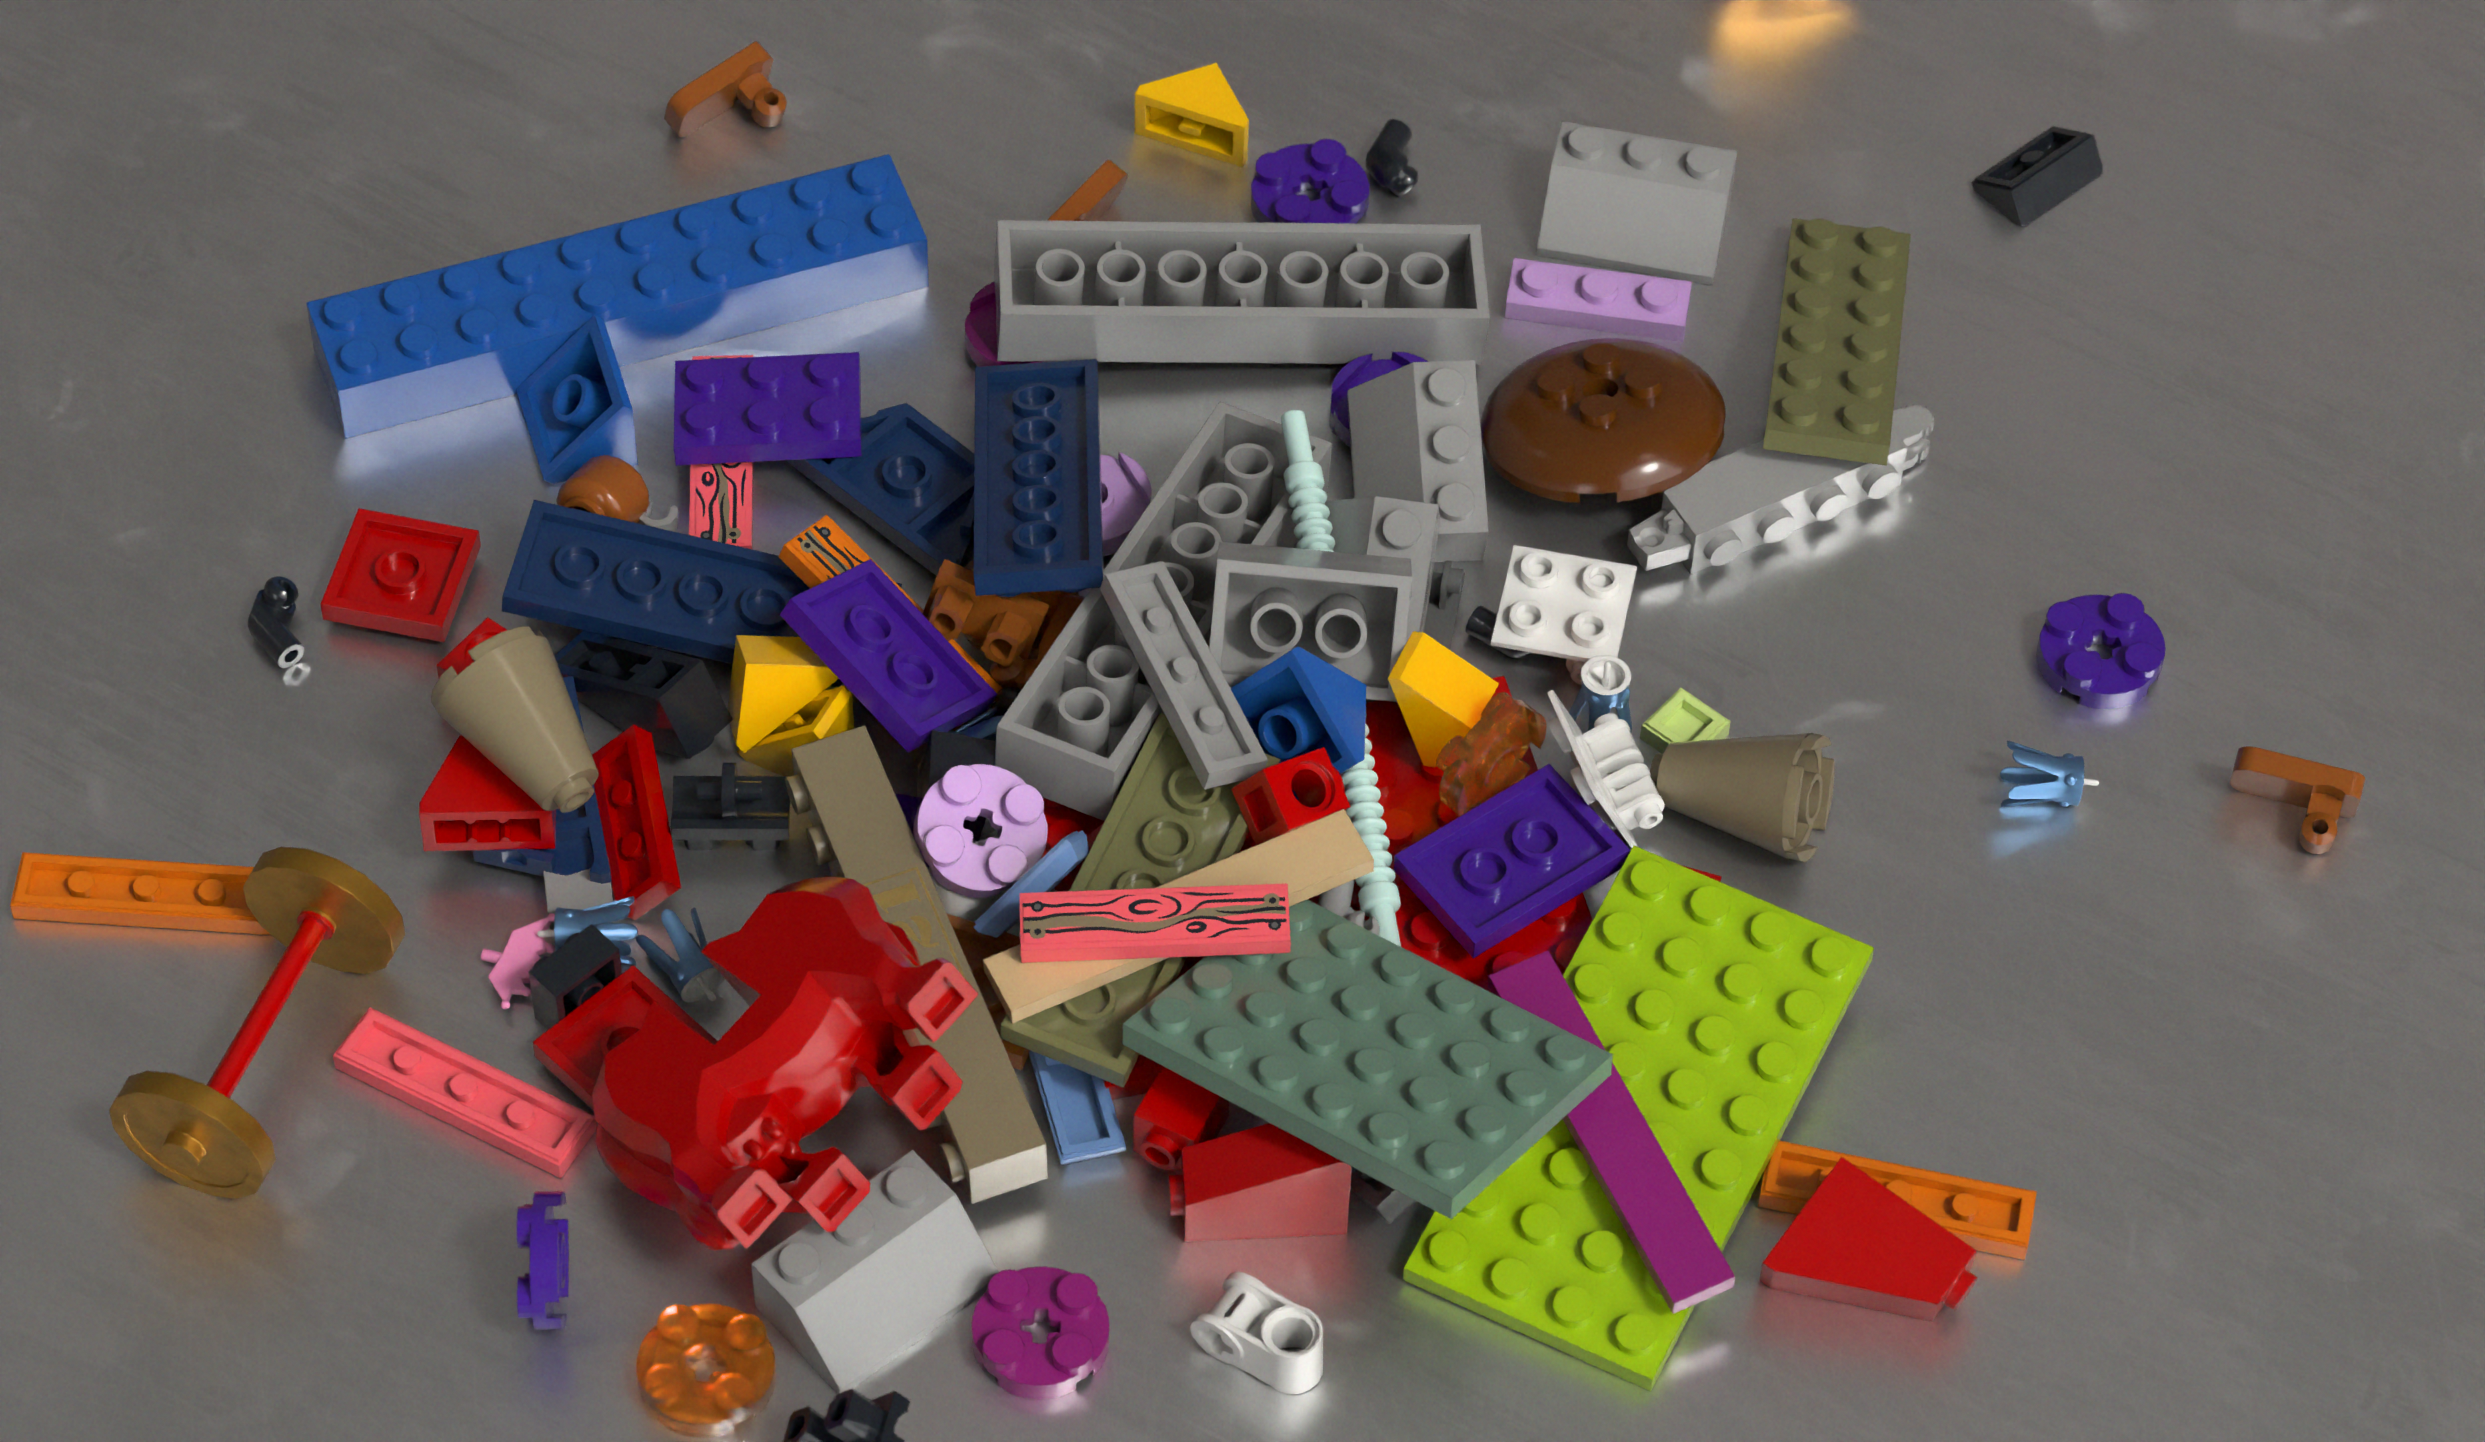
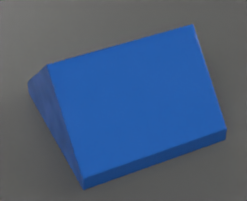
M593 315L516 389L543 479L552 484L565 482L590 458L609 455L620 458L632 466L638 465L633 409L604 319Z
M1298 646L1230 688L1264 753L1280 759V763L1325 747L1332 765L1340 774L1365 760L1366 684ZM1292 790V792H1293L1295 798H1296L1297 800H1299V798H1298L1297 794L1295 793V791Z

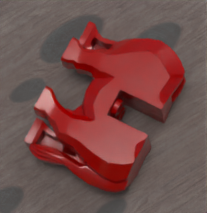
M821 877L808 878L791 883L767 894L739 931L709 942L701 951L750 1006L715 1045L654 1002L648 1008L642 1028L605 1055L592 1093L595 1121L598 1123L596 1145L604 1166L628 1189L660 1206L677 1212L682 1223L703 1248L709 1250L733 1249L739 1243L747 1249L781 1212L809 1214L826 1232H834L870 1192L871 1183L844 1153L834 1146L812 1154L802 1152L798 1144L800 1139L814 1133L835 1117L859 1087H872L888 1105L897 1107L909 1122L919 1130L926 1129L959 1093L963 1081L938 1050L930 1045H920L913 1029H918L927 1039L935 1043L979 994L954 965L946 959L937 958L921 965L916 948L902 927L885 922L882 919L869 888L850 878Z

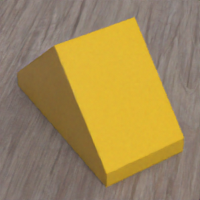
M1217 63L1139 85L1135 92L1134 134L1242 168L1244 167L1248 159L1249 119Z
M1415 631L1411 633L1388 676V681L1423 766L1436 767L1475 731L1499 685L1498 682L1426 633Z
M736 635L727 709L733 719L729 725L735 743L743 753H746L839 679L800 637Z
M844 685L823 691L746 753H743L740 748L737 753L745 761L780 776H793L794 769L791 749L854 729L852 693Z

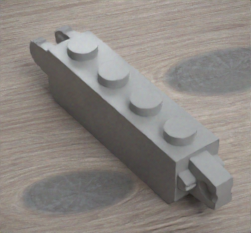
M1914 404L1912 406L1906 405L1905 409L1898 408L1893 410L1887 466L1763 449L1764 440L1707 463L1700 471L1687 480L1665 490L1662 510L1629 529L1627 546L1646 571L1680 561L1690 574L1712 565H1724L1740 553L1764 543H1776L1784 539L1792 531L1818 520L1828 521L1839 515L1844 509L1870 498L1879 499L1891 493L1896 487L1901 485L1903 470L1913 467L1915 463L1920 464L1921 460H1925L1926 456H1928L1930 440H1927V435L1930 436L1931 431H1933L1935 416H1932V411H1928L1927 407H1922L1921 404L1918 406Z

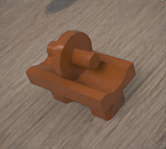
M944 559L922 614L928 617V621L947 641L958 639L961 632L984 642L981 650L985 653L987 659L1007 667L1018 656L1023 660L1028 658L1050 605L1024 593L1012 597H1001L998 595L976 596L974 571Z

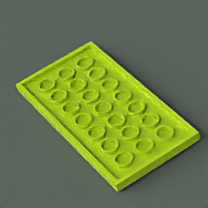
M1633 845L1563 977L1607 1052L1613 1054L1612 1062L1722 1253L1872 961L1874 947ZM1563 1119L1452 1219L1435 1211L1404 1267V1281L1648 1391H1652L1695 1307L1693 1305L1672 1314Z

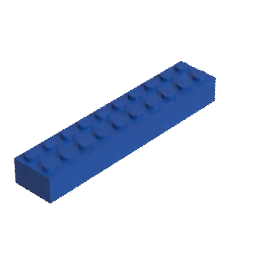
M890 154L306 302L314 352L345 439L517 394L516 389L593 315L604 319L618 365L623 367L929 287L927 237Z

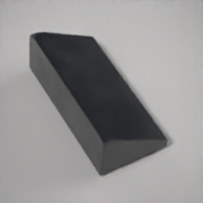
M2052 126L1976 177L1971 183L1975 192L2012 222L2020 226H2027L2099 177L2103 172V166L2094 135Z

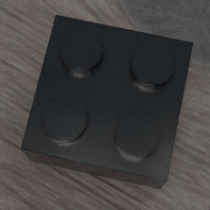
M591 924L581 933L571 935L561 948L549 957H543L538 960L528 972L535 1019L549 1030L622 974L619 948L594 925Z

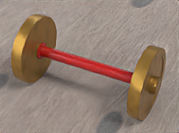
M278 847L262 853L243 886L246 904L260 925L286 946L287 949L207 1085L174 1073L144 1071L128 1077L109 1109L113 1129L129 1150L152 1169L183 1186L211 1196L241 1198L256 1194L276 1161L273 1142L255 1118L231 1100L230 1097L309 962L312 961L341 972L368 974L386 968L405 936L402 915L382 889L366 875L342 861L307 848Z

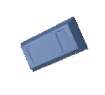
M1075 831L1060 840L975 921L976 925L974 928L976 931L996 938L1009 931L1020 920L1019 893L1050 892L1087 857L1089 846L1086 834L1083 831Z
M1029 1051V1057L1060 1164L1067 1165L1126 1151V1145L1109 1088H1105L1103 1079L1036 1052Z

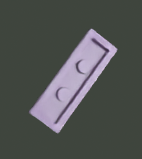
M1514 258L1506 300L1505 318L1684 342L1692 282Z

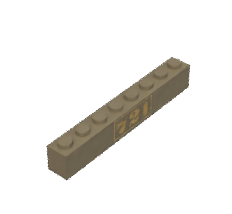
M866 726L791 749L794 775L785 778L786 788L795 813L799 815L807 812L812 827L806 828V833L817 865L828 863L834 877L854 879L869 888L882 919L885 922L902 927L916 948L921 965L937 958H944L954 965L979 994L935 1043L927 1039L918 1029H913L920 1045H930L938 1050L963 1081L959 1093L928 1126L929 1129L939 1126L945 1143L939 1144V1151L950 1182L955 1183L962 1180L971 1204L1047 1179L1046 1142Z

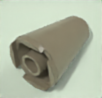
M520 626L503 631L468 651L474 662L459 675L452 666L441 675L432 689L431 703L438 714L546 811L560 809L561 812L567 813L579 808L594 794L592 786L596 782L599 772L550 643L540 630H538L537 635H535L530 626Z
M1804 733L1671 742L1663 754L1657 753L1655 755L1650 773L1651 779L1664 801V807L1788 860L1806 863L1814 856L1818 848L1817 846L1807 845L1812 829L1825 831L1829 818L1834 788L1835 763L1832 758L1822 757L1821 748L1832 745L1830 738L1820 734Z

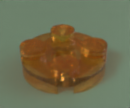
M1506 692L1496 694L1487 703L1482 711L1480 720L1464 738L1461 735L1453 737L1446 743L1438 755L1436 766L1444 772L1439 787V797L1442 803L1459 816H1462L1469 810L1524 779L1531 766L1523 761L1522 758L1527 752L1530 743L1541 749L1547 729L1544 716L1523 700H1515Z
M679 1304L666 1308L660 1313L657 1325L643 1339L637 1354V1381L639 1393L644 1403L646 1401L647 1405L656 1412L657 1420L667 1429L684 1436L713 1438L735 1431V1423L745 1420L752 1413L754 1418H756L766 1408L775 1389V1354L767 1337V1330L763 1321L755 1315L745 1314L729 1306L720 1304L686 1306ZM701 1360H714L717 1365L725 1367L724 1372H712L709 1381H699L696 1379L695 1369L690 1367Z

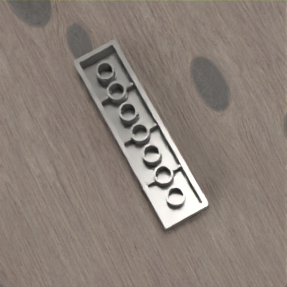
M997 220L994 278L998 361L1056 362L1097 359V362L1348 364L1360 356L1372 353V361L1379 359H1392V352H1406L1419 356L1429 362L1475 360V365H1482L1490 312L1481 225Z
M1219 402L1104 569L1105 575L1106 573L1163 561L1208 647L1210 646L1219 541L1293 548L1298 541L1294 535L1296 524L1291 518L1294 509L1289 506L1290 494L1286 490L1284 472L1289 467L1282 424ZM1309 434L1313 461L1322 468L1325 482L1322 490L1327 495L1332 443ZM1100 588L1090 589L998 723L996 729L995 766L1014 773L1027 785L1036 788L1042 797L1105 821L1159 714H1164Z

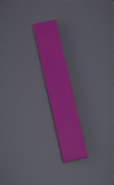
M1545 951L1488 976V988L1491 993L1605 1050L1549 951ZM1612 1062L1611 1075L1563 1118V1121L1672 1314L1734 1288L1735 1275Z

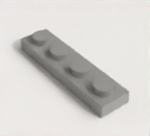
M1160 561L1106 573L1100 591L1203 789L1246 780L1262 769H1265L1268 759L1164 562Z

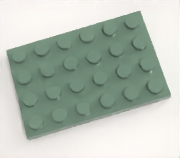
M1309 900L1289 907L1291 953L1205 956L1123 1023V1045L1450 1219L1458 1214L1611 1075L1613 1054Z

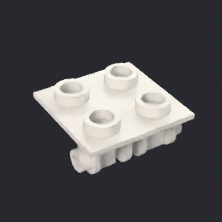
M1514 545L1491 646L1567 659L1566 667L1571 673V679L1575 683L1582 685L1581 670L1589 659L1599 655H1611L1618 658L1637 566Z
M1553 690L1547 692L1557 714L1556 717L1548 720L1549 726L1565 755L1570 754L1576 767L1570 770L1583 799L1587 805L1592 803L1596 814L1612 831L1616 829L1620 831L1631 848L1633 845L1637 846L1631 830L1638 826L1648 829L1658 825L1663 819L1662 811L1665 804L1651 779L1648 767L1643 764L1644 758L1633 739L1628 723L1623 719H1618L1616 714L1608 713L1600 716L1594 722L1593 729L1583 733Z

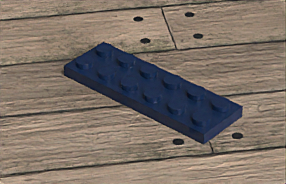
M1097 359L975 367L974 583L976 596L998 595L1001 597H1012L1025 592L1060 590L1062 592L1074 593L1086 588H1100L1104 578Z
M534 500L502 596L501 611L733 664L736 635L800 637L780 614L790 598L810 588L778 555ZM838 679L830 687L836 688L844 684Z

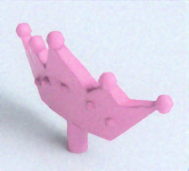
M550 913L544 919L512 931L503 953L483 949L481 960L496 964L488 978L501 998L500 1006L504 1010L510 1008L509 1001L512 994L524 995L525 997L531 996V989L524 986V983H530L528 972L541 959L540 955L546 952L554 953L555 946L548 944L543 937L537 935L538 931L548 930L551 923L555 920L554 913Z

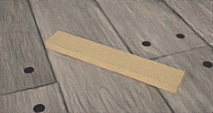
M1343 809L1156 888L1288 883L1290 907L1373 872L1374 858ZM1019 944L984 959L983 963L984 972L1013 1024L1167 958L1021 963V948Z

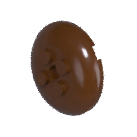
M1620 338L1590 339L1568 343L1537 354L1517 366L1502 379L1488 397L1480 421L1481 441L1485 456L1492 467L1507 481L1527 492L1548 499L1571 503H1580V494L1616 492L1617 502H1622L1662 492L1678 485L1700 471L1713 458L1722 444L1726 412L1723 397L1715 382L1700 366L1685 356L1666 347L1644 341Z

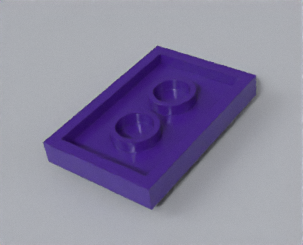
M859 352L675 361V464L696 465L862 457L861 367Z
M871 559L790 598L780 614L800 636L802 641L817 654L843 682L844 686L858 698L908 753L927 743L932 730L948 732L987 711L998 695Z
M1549 763L1396 854L1394 857V871L1471 957L1475 958L1619 871L1628 857L1630 849Z

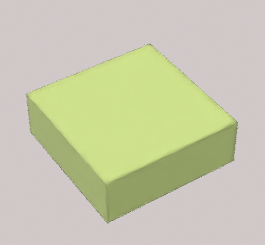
M1680 688L1641 725L1640 739L1663 754L1671 742L1725 739L1729 735L1731 721L1683 688Z

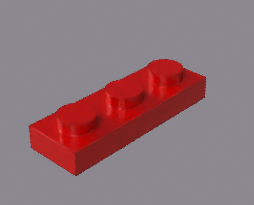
M633 724L593 753L592 757L599 772L594 788L611 872L614 899L617 901L634 897V902L629 905L630 913L627 917L636 921L681 889V883L652 733Z

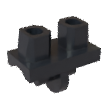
M723 763L722 776H673V804L670 827L672 840H684L688 850H712L714 846L720 844V840H745L746 844L751 846L753 850H777L781 840H789L790 798L785 778L790 776H738L737 763Z
M852 1388L836 1395L829 1404L826 1417L809 1406L794 1411L789 1418L783 1442H905L894 1433L899 1417L908 1411L910 1400L896 1391L870 1400Z

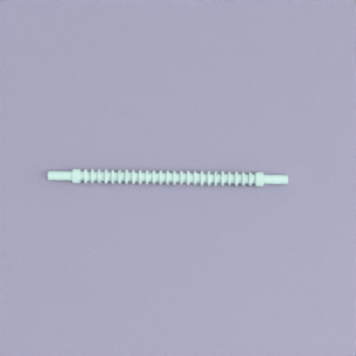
M1290 410L1281 416V423L1289 467L1284 472L1286 490L1290 494L1289 506L1294 509L1291 514L1292 521L1296 524L1294 535L1299 539L1296 548L1334 552L1335 539L1330 535L1333 527L1331 522L1327 520L1330 511L1325 505L1327 495L1322 490L1325 484L1321 466L1313 461L1305 413L1301 410ZM1365 723V760L1341 774L1345 795L1351 806L1345 811L1374 858V871L1355 880L1356 884L1361 887L1358 893L1360 909L1365 912V916L1369 918L1371 916L1375 917L1379 924L1380 937L1401 947L1395 912L1401 906L1398 887L1392 883L1396 874L1389 867L1393 858L1386 851L1390 842L1389 838L1383 835L1387 825L1380 818L1384 813V809L1377 802L1381 797L1380 789L1374 786L1378 781V776L1376 772L1371 770L1375 765V760L1369 754L1372 749V743L1366 738L1369 733V727Z

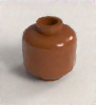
M609 455L590 458L561 485L556 498L557 505L634 523H639V518L644 512H647L650 504L648 488L642 476L632 465L620 458Z

